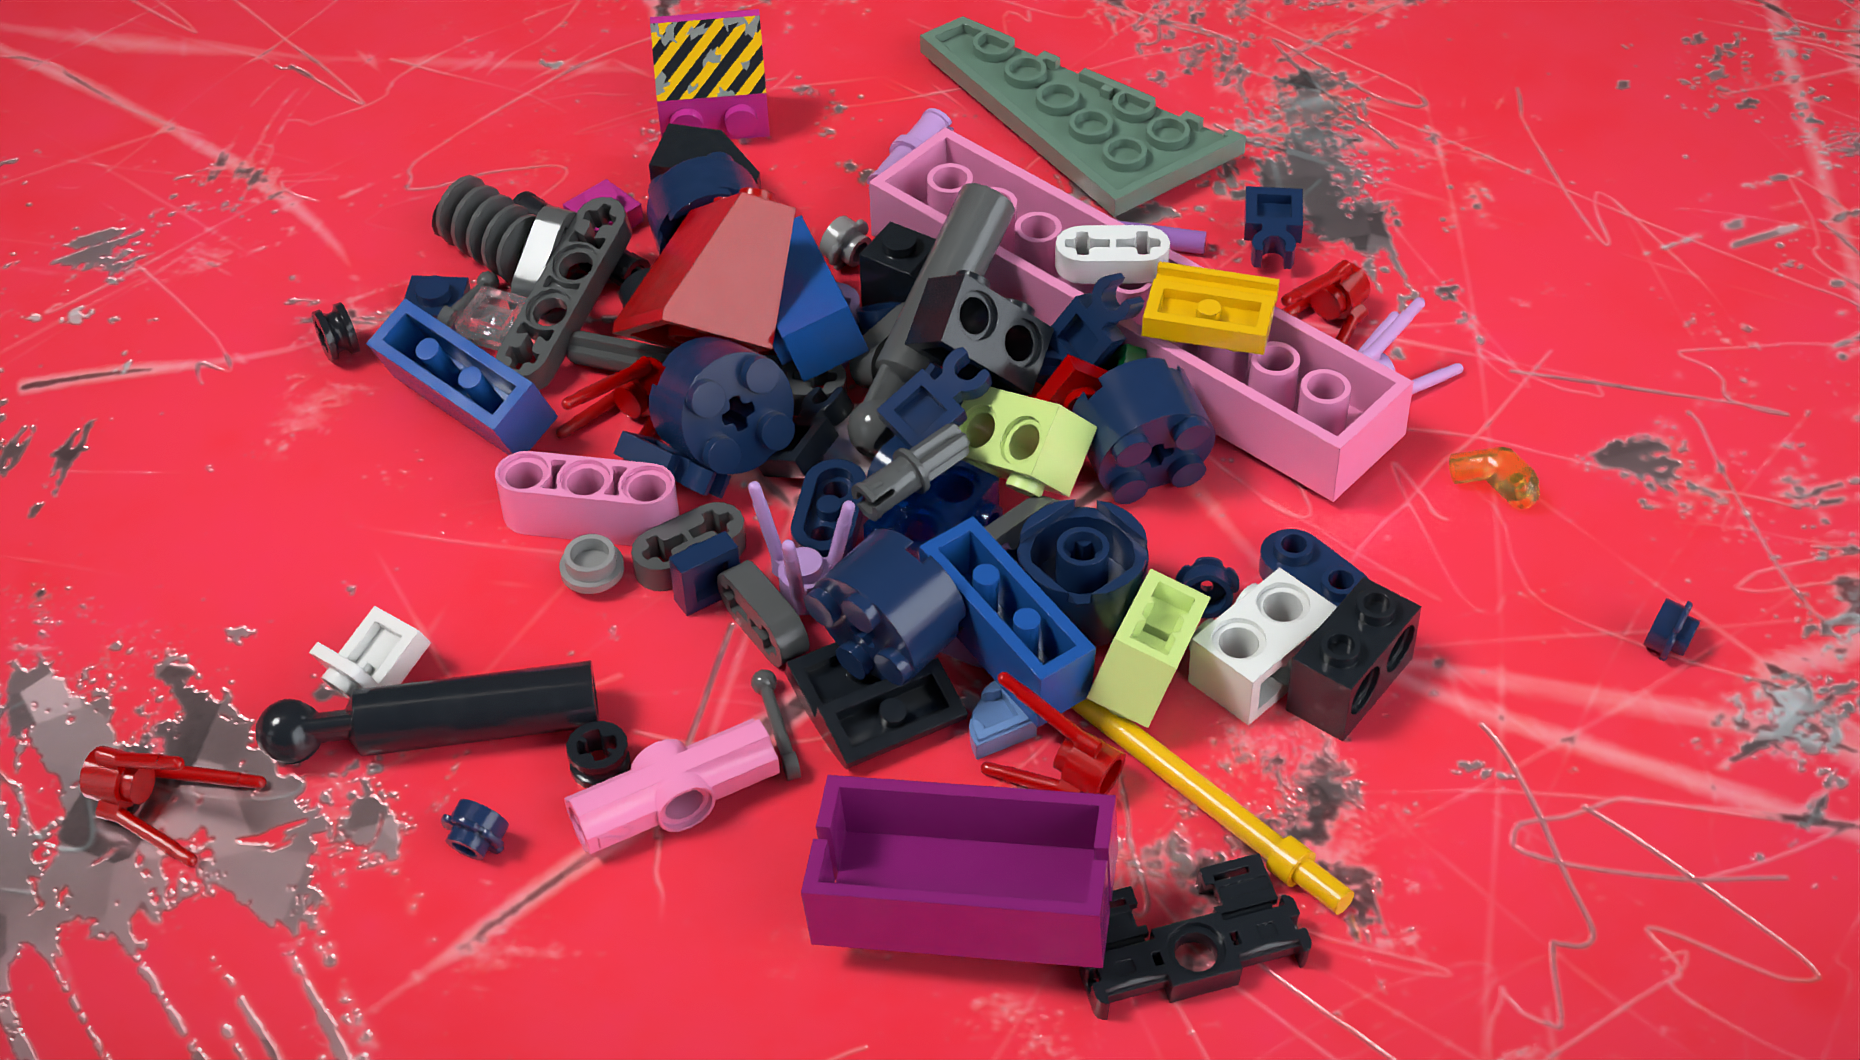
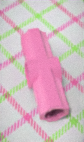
M752 718L688 746H685L683 742L677 739H665L655 742L636 756L631 765V770L565 797L566 810L584 851L592 854L657 825H660L662 829L669 832L690 829L710 814L716 800L780 773L779 761L770 736L760 719L755 721Z

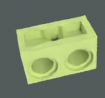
M990 387L983 396L977 399L963 400L961 407L966 412L967 420L959 428L967 435L970 441L968 456L960 460L965 463L962 470L963 474L991 486H997L999 478L1007 479L1005 484L1007 487L1029 497H1040L1044 490L1067 497L1070 496L1097 426L1060 404Z
M1150 568L1110 645L1087 699L1107 708L1118 717L1130 719L1148 728L1211 597Z

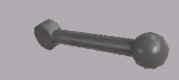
M490 271L479 274L476 285L451 307L445 305L441 309L437 320L451 328L456 318L484 293L490 294L497 290L499 287L497 275Z
M761 669L752 676L751 686L756 693L762 696L781 755L786 780L790 781L801 778L798 758L795 751L793 752L774 693L777 686V678L773 672Z

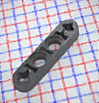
M600 197L585 203L577 211L499 347L496 359L531 381L538 390L546 387L554 378L567 355L571 334L582 328L630 242L632 236L631 224L624 207L619 201L609 197ZM595 227L599 228L597 234L594 231ZM589 263L593 265L591 271L581 279L568 280L564 278L565 272L575 264ZM563 308L567 310L566 316L555 325L542 326L538 324L539 318L549 309ZM535 356V363H530L532 357ZM518 363L523 364L520 370L516 368Z

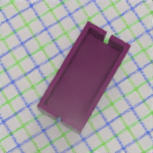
M827 775L816 823L818 839H813L801 890L811 945L1103 968L1110 917L1109 901H1112L1118 855L1116 795Z

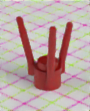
M1342 260L1328 272L1285 294L1281 298V303L1286 307L1282 310L1295 317L1312 306L1314 311L1324 319H1344L1345 321L1335 339L1347 345L1357 325L1369 314L1367 308L1362 303L1371 292L1370 282L1361 268L1350 263L1348 260Z
M642 356L629 367L564 398L561 405L565 410H569L613 390L559 427L556 435L560 439L566 438L617 405L628 417L649 416L639 434L653 437L656 430L650 416L649 395L652 384L658 385L666 367L655 358Z
M999 673L997 679L1003 687L1067 737L1060 746L1053 762V767L1061 772V779L1058 780L992 762L982 763L981 772L988 776L1036 790L1108 794L1121 774L1126 755L1094 735L1083 731L1009 673Z
M107 746L96 747L89 753L83 763L79 781L84 797L98 801L95 812L96 817L120 824L188 867H192L197 863V856L127 811L128 807L134 804L140 805L150 797L155 785V777L262 789L267 783L266 778L260 775L186 766L184 759L180 756L126 752Z

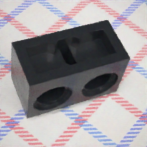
M959 270L955 275L928 278L905 345L942 367L946 357L952 351L964 347L968 351L970 362L958 372L957 376L964 380H970L985 368L991 376L992 384L990 387L1021 395H1032L1054 328L1035 317V310L1030 305L1016 299L1004 298L991 290L990 281L977 273Z
M1363 577L1292 658L1286 711L1344 741L1412 660L1422 606Z

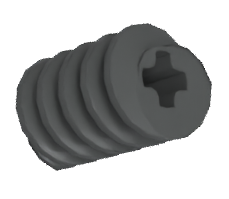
M467 175L453 182L442 195L440 202L433 212L432 228L435 235L441 236L448 244L456 246L463 254L471 256L477 263L486 266L491 272L501 276L507 283L512 284L516 268L537 215L530 214L526 207L515 204L510 197L500 194L496 188L485 185L482 179Z

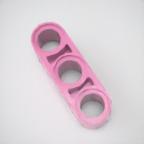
M519 451L505 457L496 467L495 479L503 519L507 527L516 533L571 540L586 534H598L605 536L613 544L632 546L637 537L644 532L680 516L675 478L671 471L662 465L536 451Z

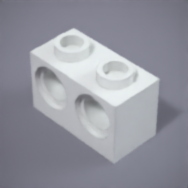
M1279 567L1260 584L1252 583L1247 586L1238 596L1235 604L1215 620L1213 618L1205 620L1195 630L1189 642L1190 663L1188 682L1247 725L1251 724L1288 692L1292 658L1337 606Z

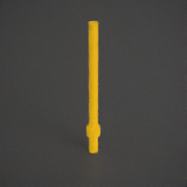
M1087 698L1071 707V709L1251 849L1259 853L1260 856L1267 860L1266 869L1287 886L1293 887L1298 884L1336 915L1341 914L1350 905L1354 898V891L1315 862L1316 854L1294 836L1290 835L1283 838L1130 719L1118 717L1107 708Z

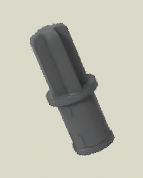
M949 423L909 450L899 448L894 451L893 461L862 482L852 486L853 499H859L863 495L866 498L857 504L858 508L867 518L877 521L885 512L914 492L918 494L926 493L930 489L931 480L968 456L970 441L967 435L956 424Z

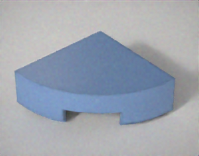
M995 680L982 691L981 699L976 704L970 718L969 736L973 754L977 760L1037 736L1035 724Z

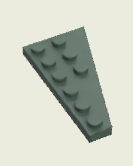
M964 16L920 35V52L1114 217L1245 153L1246 136L1231 129L1224 133V135L1203 127V117L1185 111L1180 116L1174 115L1156 107L1155 97L1087 68H1084L1079 74L1060 66V57L1046 51L1035 56L1015 47V38Z

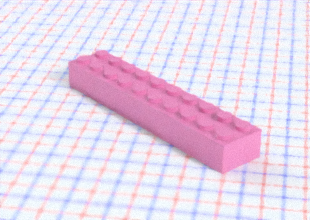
M946 127L869 182L871 235L874 237L891 221L936 239L961 187L967 183L985 185L1006 196L1013 203L1015 213L984 277L990 281L991 290L1004 298L1016 299L1030 305L1035 310L1034 316L1049 326L1056 321L1076 296L1087 293L1092 294L1095 285L1072 283L1063 279L1057 273L1055 267L1057 236L1062 231L1074 226L1125 225ZM1170 249L1169 263L1204 268ZM1153 282L1120 284L1117 287L1116 299L1120 305L1126 299L1139 296L1145 301L1141 312L1136 317L1118 322L1117 327L1127 338L1122 345L1131 344L1146 349V358L1165 359L1169 368L1177 370V365L1184 369L1215 429L1216 435L1330 501L1334 502L1406 434L1414 381L1275 306L1274 316L1264 355L1234 352L1227 349L1182 342L1176 343L1141 336L1142 318Z

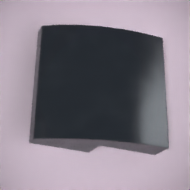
M836 642L786 662L785 675L823 740L845 769L965 720L968 715L938 657L931 660L915 677L902 686L894 685L887 679L880 680L871 674H868L864 679L855 678L838 661L836 649L840 646Z

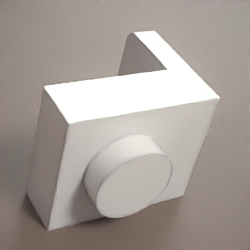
M374 606L339 653L319 642L313 646L309 653L327 669L321 679L333 690L350 699L355 689L401 684L431 642L416 628Z

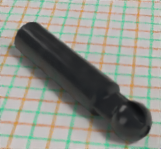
M588 660L355 689L344 710L320 713L300 700L283 699L271 704L260 715L256 723V740L261 751L271 759L284 764H297L309 759L319 749L321 743L349 740L361 756H370L576 730L579 726L588 722L599 721L592 661Z

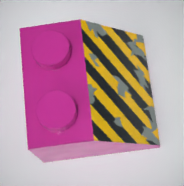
M759 9L650 17L661 138L669 123L722 130L729 139L770 136Z

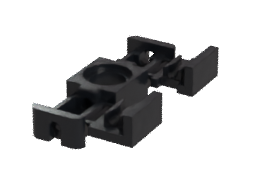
M1259 853L1199 868L1195 885L1198 894L1214 893V897L1217 898L1220 906L1214 907L1211 914L1151 929L1150 939L1145 941V938H1148L1149 935L1147 926L1137 927L1132 914V909L1137 908L1138 904L1132 887L1113 890L1112 901H1109L1110 917L1103 968L1079 967L1080 977L1093 1013L1097 1018L1102 1020L1108 1019L1111 1002L1160 989H1165L1169 1002L1172 1003L1239 985L1244 967L1294 954L1299 967L1305 966L1312 945L1309 933L1306 928L1298 929L1297 922L1300 912L1292 897L1281 895L1279 906L1272 907V905L1277 904L1278 897ZM1196 942L1203 944L1215 956V963L1205 971L1194 972L1187 970L1175 958V951L1185 943Z

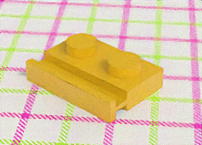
M1159 261L1157 275L1153 280L1142 318L1141 336L1176 343L1182 342L1227 349L1234 352L1264 355L1274 316V308L1278 299L1280 279Z

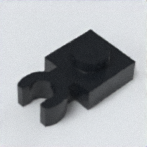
M815 387L806 395L802 402L803 410L798 416H793L792 419L795 425L792 441L784 449L774 452L764 464L758 467L764 477L805 478L807 472L814 465L824 460L825 453L839 436L834 427L843 422L854 408L853 402L843 387H837L829 398L821 387Z

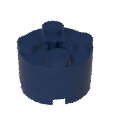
M713 152L707 156L688 159L675 165L664 174L658 175L651 181L648 188L647 217L659 254L666 247L690 210L712 203L715 197L735 195L739 193L741 188H758L752 175L743 166L735 162L729 154Z
M703 336L681 344L663 362L662 365L666 368L660 377L658 385L652 384L649 395V411L657 434L676 451L718 474H740L761 466L773 453L784 449L792 441L795 433V425L792 421L794 412L793 393L786 375L773 360L735 342L713 336Z
M1155 357L1124 363L1098 378L1102 388L1094 393L1089 400L1085 392L1076 400L1072 412L1097 426L1087 456L1101 485L1111 493L1114 501L1118 504L1133 503L1142 498L1150 488L1172 483L1176 487H1187L1196 483L1204 476L1206 472L1204 461L1214 446L1215 429L1184 369L1177 365V370L1169 368L1165 359Z
M1076 499L1057 501L1039 509L1024 523L1017 548V564L1097 648V646L1112 643L1148 574L1149 553L1146 532L1132 514L1115 504L1097 500V508L1075 507Z
M878 529L868 535L815 583L813 590L805 596L804 604L810 615L821 625L825 626L829 634L840 646L836 649V656L845 670L858 679H864L868 674H871L880 680L887 679L894 685L902 686L915 677L961 633L964 627H960L958 624L966 617V607L958 588L945 569L931 555L921 563L905 550L914 541L901 533L889 529Z

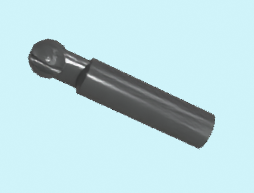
M967 183L961 187L876 360L875 367L878 372L864 401L858 404L850 414L847 425L849 439L859 453L874 458L878 451L895 436L879 419L876 409L922 368L926 370L930 362L941 367L939 364L906 346L905 341L928 278L955 275L959 270L971 271L983 277L985 276L1015 213L1013 203L997 190L977 183Z

